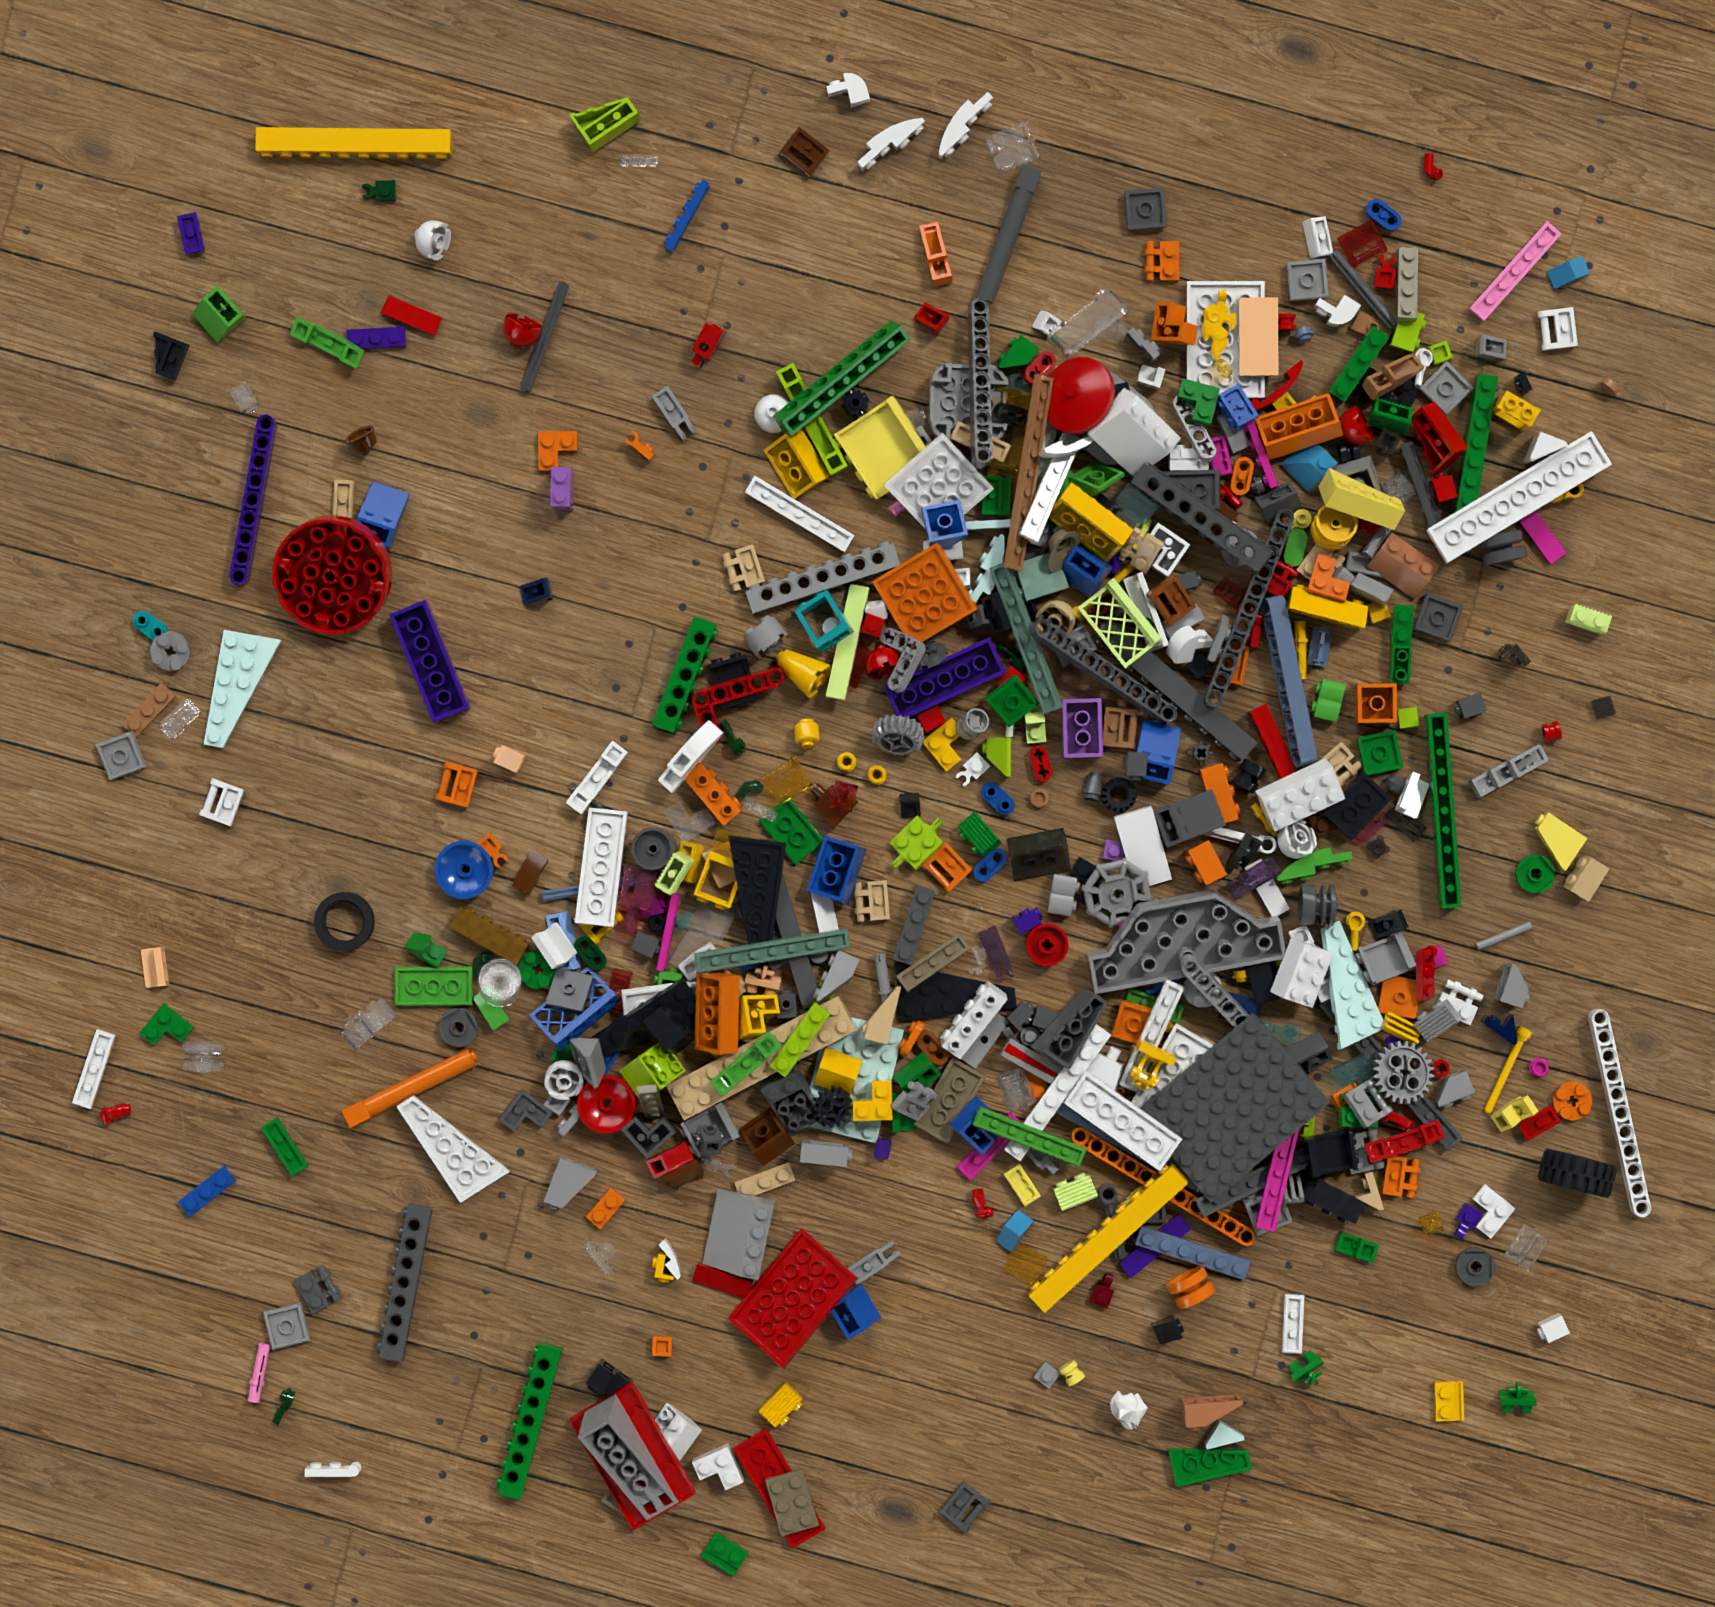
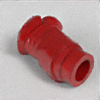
M122 1102L113 1107H103L100 1112V1119L103 1124L110 1125L113 1119L130 1116L131 1106Z
M973 1189L971 1200L976 1209V1217L980 1219L993 1217V1208H986L983 1189Z

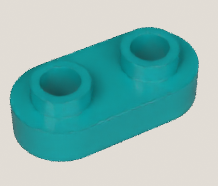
M139 611L133 617L134 626L152 640L157 636L155 634L156 629H161V634L169 631L163 622L149 612ZM141 617L146 619L144 624L139 622Z

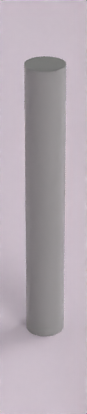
M1529 921L1477 942V949L1481 950L1533 929L1532 924Z

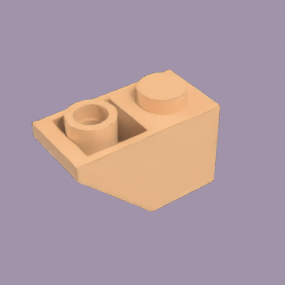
M501 745V747L496 748L492 757L495 758L493 763L518 773L526 755L506 745Z

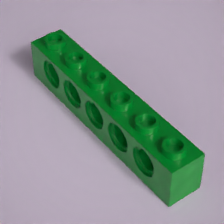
M696 616L693 617L652 725L672 733L680 730L683 720L680 719L683 712H687L690 702L687 701L690 694H694L697 684L694 683L697 676H701L704 666L701 664L704 658H708L711 647L708 646L711 639L715 640L718 629H715L716 624ZM698 634H703L706 637L705 642L701 645L695 642V637ZM691 652H696L699 656L695 663L688 661V655ZM684 670L691 672V678L688 681L681 679V673ZM677 688L684 690V696L681 699L674 697V691ZM670 706L677 708V714L674 717L667 715V709Z

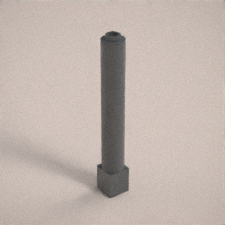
M1025 164L1022 167L975 298H984L988 305L989 303L994 304L1042 173L1041 170Z

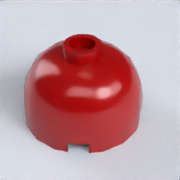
M507 313L503 323V334L510 341V345L516 348L533 345L541 334L542 325L527 316L523 319L518 318L519 314Z
M1356 405L1348 409L1340 418L1343 432L1341 438L1343 440L1347 439L1349 443L1354 445H1362L1374 440L1371 428L1368 429L1367 419L1359 406Z
M886 645L875 647V650L867 656L865 661L867 677L880 680L882 675L889 674L888 678H890L901 654Z

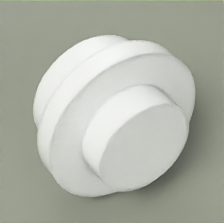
M836 618L826 619L822 626L823 632L825 634L840 625V621Z

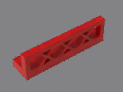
M1267 704L1249 711L1250 718L1279 780L1297 772V768L1292 763L1291 755Z

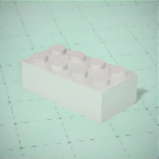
M1326 758L1255 791L1266 820L1274 831H1278L1345 799L1334 768Z

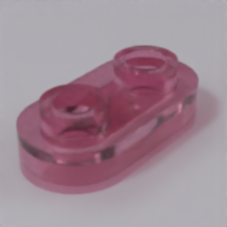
M1380 811L1376 815L1380 819L1379 822L1374 823L1372 819L1363 828L1365 835L1361 837L1358 833L1353 839L1361 843L1367 842L1385 825V814Z

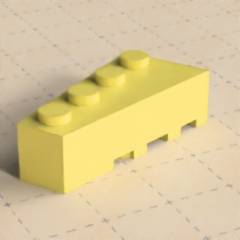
M1331 468L1327 470L1319 485V490L1326 507L1395 530L1405 512L1400 499L1384 494Z

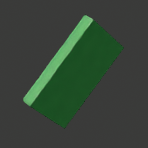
M788 796L759 820V823L774 841L786 842L785 854L795 866L820 846L824 839Z

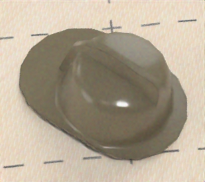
M1059 528L1049 539L1048 546L1051 554L1048 559V568L1051 571L1061 570L1074 546H1078L1081 537L1077 531L1069 532L1064 528Z

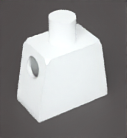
M1111 1046L1107 1055L1098 1053L1086 1071L1117 1092L1124 1064L1117 1061L1121 1050Z

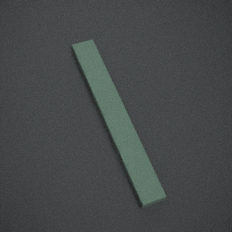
M1004 563L989 568L1043 714L1062 708L1063 705L1039 641L1029 633V626L1032 622L1012 569L1004 568Z
M843 928L694 953L696 972L703 973L850 948L848 929Z

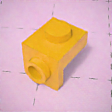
M659 1252L658 1257L654 1256L652 1268H656L654 1277L658 1278V1281L669 1283L675 1277L672 1273L664 1272L666 1253Z

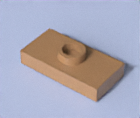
M1361 311L1358 312L1350 328L1366 336L1370 328L1374 326L1388 335L1389 338L1394 328L1389 330L1382 321Z

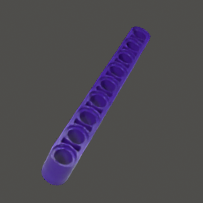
M267 414L261 415L256 423L229 574L231 582L238 586H244L250 580L276 436L277 422ZM266 419L271 420V426L268 429L263 428V422ZM266 438L268 445L265 448H260V440ZM263 457L265 460L264 465L257 467L256 460ZM259 476L261 478L260 485L253 486V479ZM256 495L258 502L251 506L249 499L251 496ZM252 514L254 522L248 525L246 524V517ZM245 534H250V542L244 544L242 537ZM241 553H246L248 556L247 561L244 563L239 561ZM238 572H243L244 579L241 582H237L235 579Z

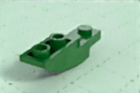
M1393 604L1389 656L1390 683L1410 684L1413 605Z

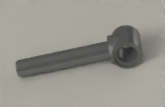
M1104 1183L1099 1187L1098 1195L1101 1205L1105 1207L1106 1216L1112 1218L1116 1214L1115 1210L1117 1209V1191L1112 1184ZM1111 1189L1113 1191L1112 1195L1108 1198L1103 1197L1104 1190ZM1124 1242L1114 1250L1116 1259L1126 1258Z

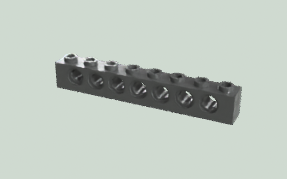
M1148 461L1142 465L1131 481L1135 484L1134 488L1136 490L1149 494L1150 499L1158 505L1160 503L1163 504L1168 513L1173 516L1177 514L1182 518L1181 521L1185 525L1198 529L1197 533L1199 535L1212 539L1214 541L1213 544L1221 550L1223 548L1230 552L1229 556L1236 561L1240 559L1251 572H1260L1275 552ZM1152 479L1158 482V488L1156 490L1152 489L1150 486V481ZM1168 490L1174 494L1173 501H1169L1166 498ZM1183 502H1187L1190 505L1189 512L1182 510L1181 505ZM1199 513L1205 515V523L1198 521L1197 516ZM1215 524L1222 528L1220 535L1215 534L1213 531ZM1230 536L1237 538L1238 544L1236 546H1232L1229 543ZM1246 547L1253 549V557L1246 556Z
M409 1203L408 1207H404L402 1218L405 1219V1223L399 1230L401 1243L397 1245L395 1257H398L397 1264H393L391 1272L394 1280L393 1283L389 1284L388 1295L391 1296L390 1301L386 1302L384 1314H387L386 1322H382L380 1333H383L382 1341L379 1340L377 1345V1352H380L379 1358L398 1362L404 1360L433 1207ZM411 1220H417L420 1223V1228L417 1230L413 1229L410 1226ZM408 1239L415 1240V1248L412 1249L407 1246ZM403 1259H411L413 1263L412 1267H405L403 1264ZM401 1277L407 1278L409 1285L406 1287L402 1286L399 1279ZM402 1296L405 1299V1305H398L396 1297ZM398 1315L402 1320L401 1324H394L392 1316ZM389 1335H396L398 1342L396 1344L391 1343L388 1339Z

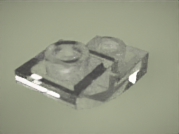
M187 697L158 727L173 740L186 729V726L201 714V710Z

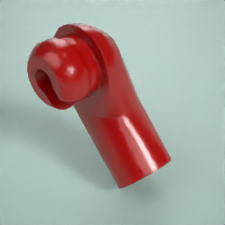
M1220 486V499L1225 498L1233 507L1239 509L1243 502L1227 486Z

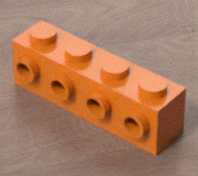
M703 759L701 763H697L685 781L721 824L725 826L742 812L740 809L742 805L736 797L732 799L727 794L730 790L723 782L719 784L716 781L715 777L717 775L710 767L708 769L705 768L702 764L704 762Z

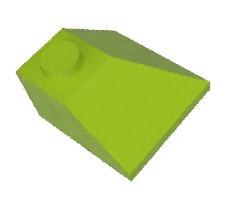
M986 738V742L982 743V753H986V758L1005 777H1011V738Z

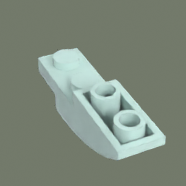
M1002 534L999 537L994 536L989 544L992 547L988 554L984 552L979 560L981 563L980 568L986 573H980L975 581L978 584L974 591L971 589L969 591L975 603L982 593L986 595L991 594L995 586L989 568L1003 563L1005 543L1004 535Z

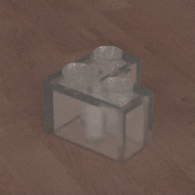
M383 998L377 1002L371 1001L365 1007L367 1009L365 1012L360 1010L344 1025L346 1029L341 1032V1035L355 1051L397 1016Z

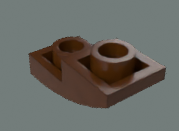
M531 850L518 872L512 887L530 895L539 881L540 874L549 862L548 858Z

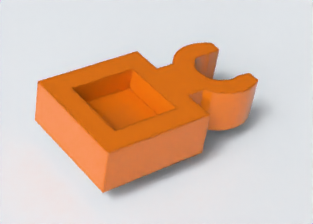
M491 832L477 843L488 852L490 858L493 857L494 865L497 868L501 867L498 863L500 857L504 858L506 862L509 861L507 855L499 852L503 847Z

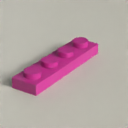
M1252 421L1243 427L1245 432L1249 431L1252 437L1248 440L1252 450L1256 449L1258 457H1255L1258 467H1263L1265 475H1262L1266 486L1270 485V488L1273 489L1278 487V483L1255 422Z

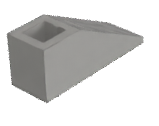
M838 950L836 956L832 955L828 962L830 970L829 972L824 971L820 980L823 983L822 988H817L813 999L816 1000L815 1002L820 1005L848 984L860 959Z

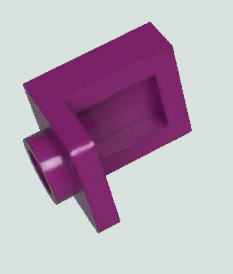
M665 892L636 899L641 918L668 912L669 900Z

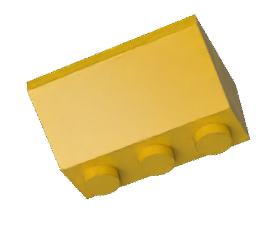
M802 428L793 436L785 433L763 450L793 499H796L830 477L829 472Z

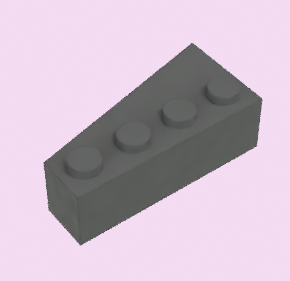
M1082 989L1031 1047L1056 1065L1070 1070L1108 1002L1096 993Z

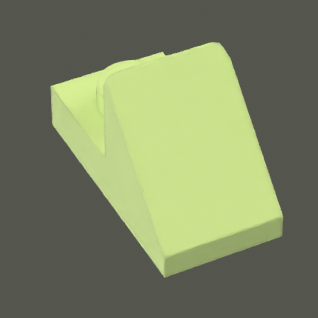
M1038 704L1024 715L1027 744L1047 742L1045 716L1041 705Z

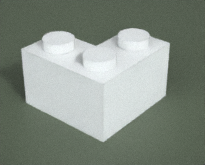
M1157 523L1150 534L1164 542V545L1151 568L1167 578L1190 544L1160 523Z
M729 1443L693 1458L692 1464L699 1480L718 1473L725 1490L744 1482V1477Z

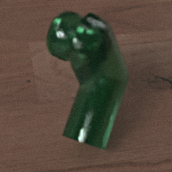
M487 951L479 953L473 959L472 977H482V967L492 960V955Z

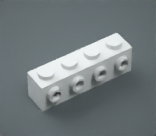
M989 981L978 987L977 995L973 1000L969 999L964 1006L965 1010L961 1015H956L952 1021L953 1025L949 1030L946 1029L940 1037L941 1046L959 1059L963 1057L1007 1001L1006 993Z

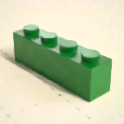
M1372 326L1328 391L1345 402L1389 336Z

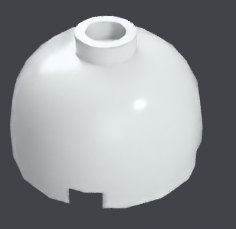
M430 220L423 223L416 230L414 235L415 244L422 256L436 261L443 257L441 253L443 249L447 251L451 240V230L447 229V226H449L447 223Z
M777 394L763 397L757 402L754 409L757 425L768 433L781 432L782 430L772 416L789 402Z
M1299 820L1279 830L1277 843L1279 849L1287 857L1294 859L1306 857L1316 848L1317 840L1314 830L1311 827L1308 828L1304 820Z
M569 1060L556 1061L550 1065L544 1079V1085L548 1093L560 1100H567L574 1095L577 1096L583 1088L581 1069Z

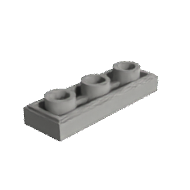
M997 1013L961 1059L976 1069L1009 1021ZM982 1036L988 1037L986 1043L981 1042Z

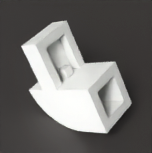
M844 73V82L836 80L830 82L829 86H826L828 98L847 93L851 107L870 102L867 86L863 79L856 74Z
M1344 295L1336 308L1321 298L1318 299L1314 308L1317 309L1316 312L1319 315L1330 317L1326 323L1327 325L1339 327L1347 324L1355 316L1361 305Z
M1190 625L1184 626L1171 637L1166 654L1175 664L1192 662L1195 649L1211 647L1213 639L1205 630L1194 631Z

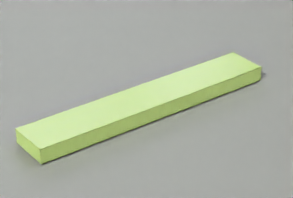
M850 584L844 615L854 632L837 643L826 692L827 698L846 701L865 613L864 609L869 595V587Z

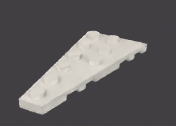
M414 1095L397 1105L398 1110L460 1203L510 1172L508 1168Z

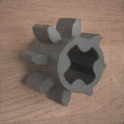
M1199 741V746L1197 747L1192 744L1191 746L1194 750L1193 752H1188V754L1194 757L1191 762L1199 760V765H1202V760L1210 762L1209 758H1207L1208 755L1213 754V752L1208 751L1210 744L1202 746V741ZM1197 749L1205 750L1203 753L1205 755L1204 758L1196 756L1198 754Z

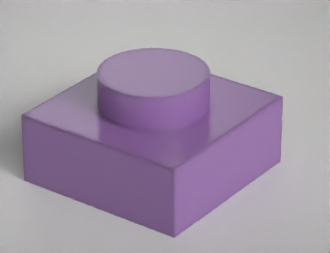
M1106 839L1103 858L1115 861L1121 860L1124 854L1121 842Z

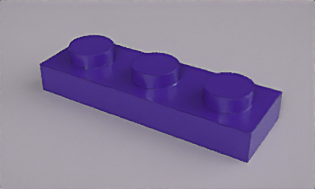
M406 327L348 329L347 340L362 349L407 347Z

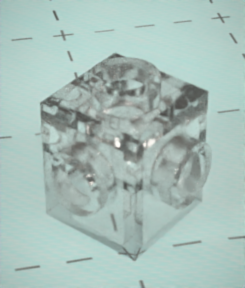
M1400 472L1381 486L1384 494L1400 499L1402 504L1416 494L1411 483Z

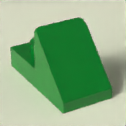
M414 932L404 949L433 967L438 968L448 950L432 942V935Z

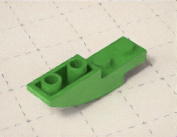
M1331 847L1313 851L1306 857L1296 859L1287 865L1275 877V880L1281 881V884L1293 882V878L1300 877V881L1312 879L1311 875L1316 874L1315 866L1318 869L1328 868L1329 863L1336 862L1337 866L1348 864V860L1353 859L1352 852L1332 854Z

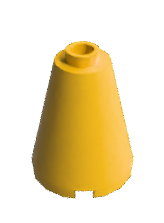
M788 649L781 651L776 657V661H778L777 666L809 698H813L818 694L817 688L820 685L824 686L831 673V665Z

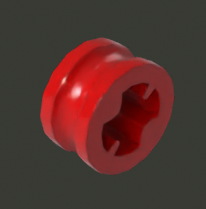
M1438 1059L1432 1065L1434 1067L1432 1071L1436 1076L1445 1077L1449 1074L1450 1066L1445 1060ZM1444 1063L1443 1066H1446V1071L1443 1070L1441 1074L1437 1073L1436 1066Z

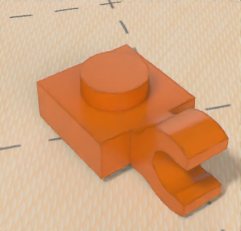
M632 430L631 433L635 436V440L629 441L625 438L624 441L651 462L655 457L652 453L654 449L646 442L644 445L639 442V435Z

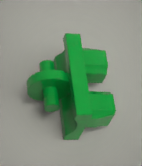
M1310 1350L1303 1355L1308 1363L1305 1367L1301 1368L1297 1361L1288 1365L1292 1374L1291 1377L1295 1383L1307 1375L1309 1376L1303 1380L1306 1385L1312 1381L1315 1385L1319 1383L1316 1378L1322 1375L1321 1371L1318 1369L1316 1372H1312L1322 1366L1324 1362L1320 1356L1317 1357Z
M1516 1382L1515 1387H1508V1390H1499L1498 1393L1504 1413L1513 1412V1405H1519L1520 1412L1531 1413L1533 1406H1536L1537 1403L1534 1391L1522 1388L1521 1382Z

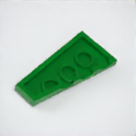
M1167 1448L1176 1487L1252 1470L1247 1449Z

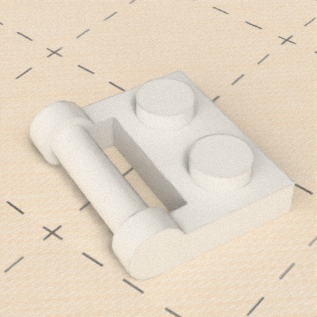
M1573 307L1537 312L1541 322L1542 351L1578 346ZM1553 316L1556 343H1551L1548 317Z
M212 778L210 782L212 785L199 815L232 826L245 790ZM218 788H223L215 813H211L210 810Z

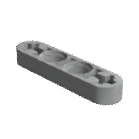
M1176 396L1173 400V411L1196 454L1203 462L1213 461L1216 456V447L1204 425L1196 422L1189 425L1185 422V418L1193 416L1194 407L1192 403L1177 399ZM1178 402H1181V404H1185L1184 410L1182 406H1178ZM1201 433L1204 439L1200 441L1195 440L1193 435ZM1204 444H1205L1206 450H1207L1208 452L1211 451V454H1210L1209 456H1208L1207 453L1204 454V447H1203Z

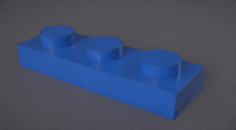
M224 1165L178 1201V1203L188 1216L191 1217L233 1184L236 1179Z

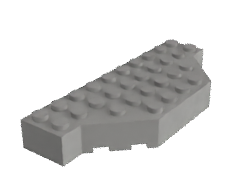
M1212 889L1137 903L1106 948L1087 951L1086 953L1094 993L1099 994L1163 982L1166 979L1184 978L1186 976L1182 972L1179 962L1182 956L1186 954L1196 957L1211 973L1283 959L1286 950L1281 921L1278 916L1257 919ZM1194 963L1186 964L1185 968H1192Z

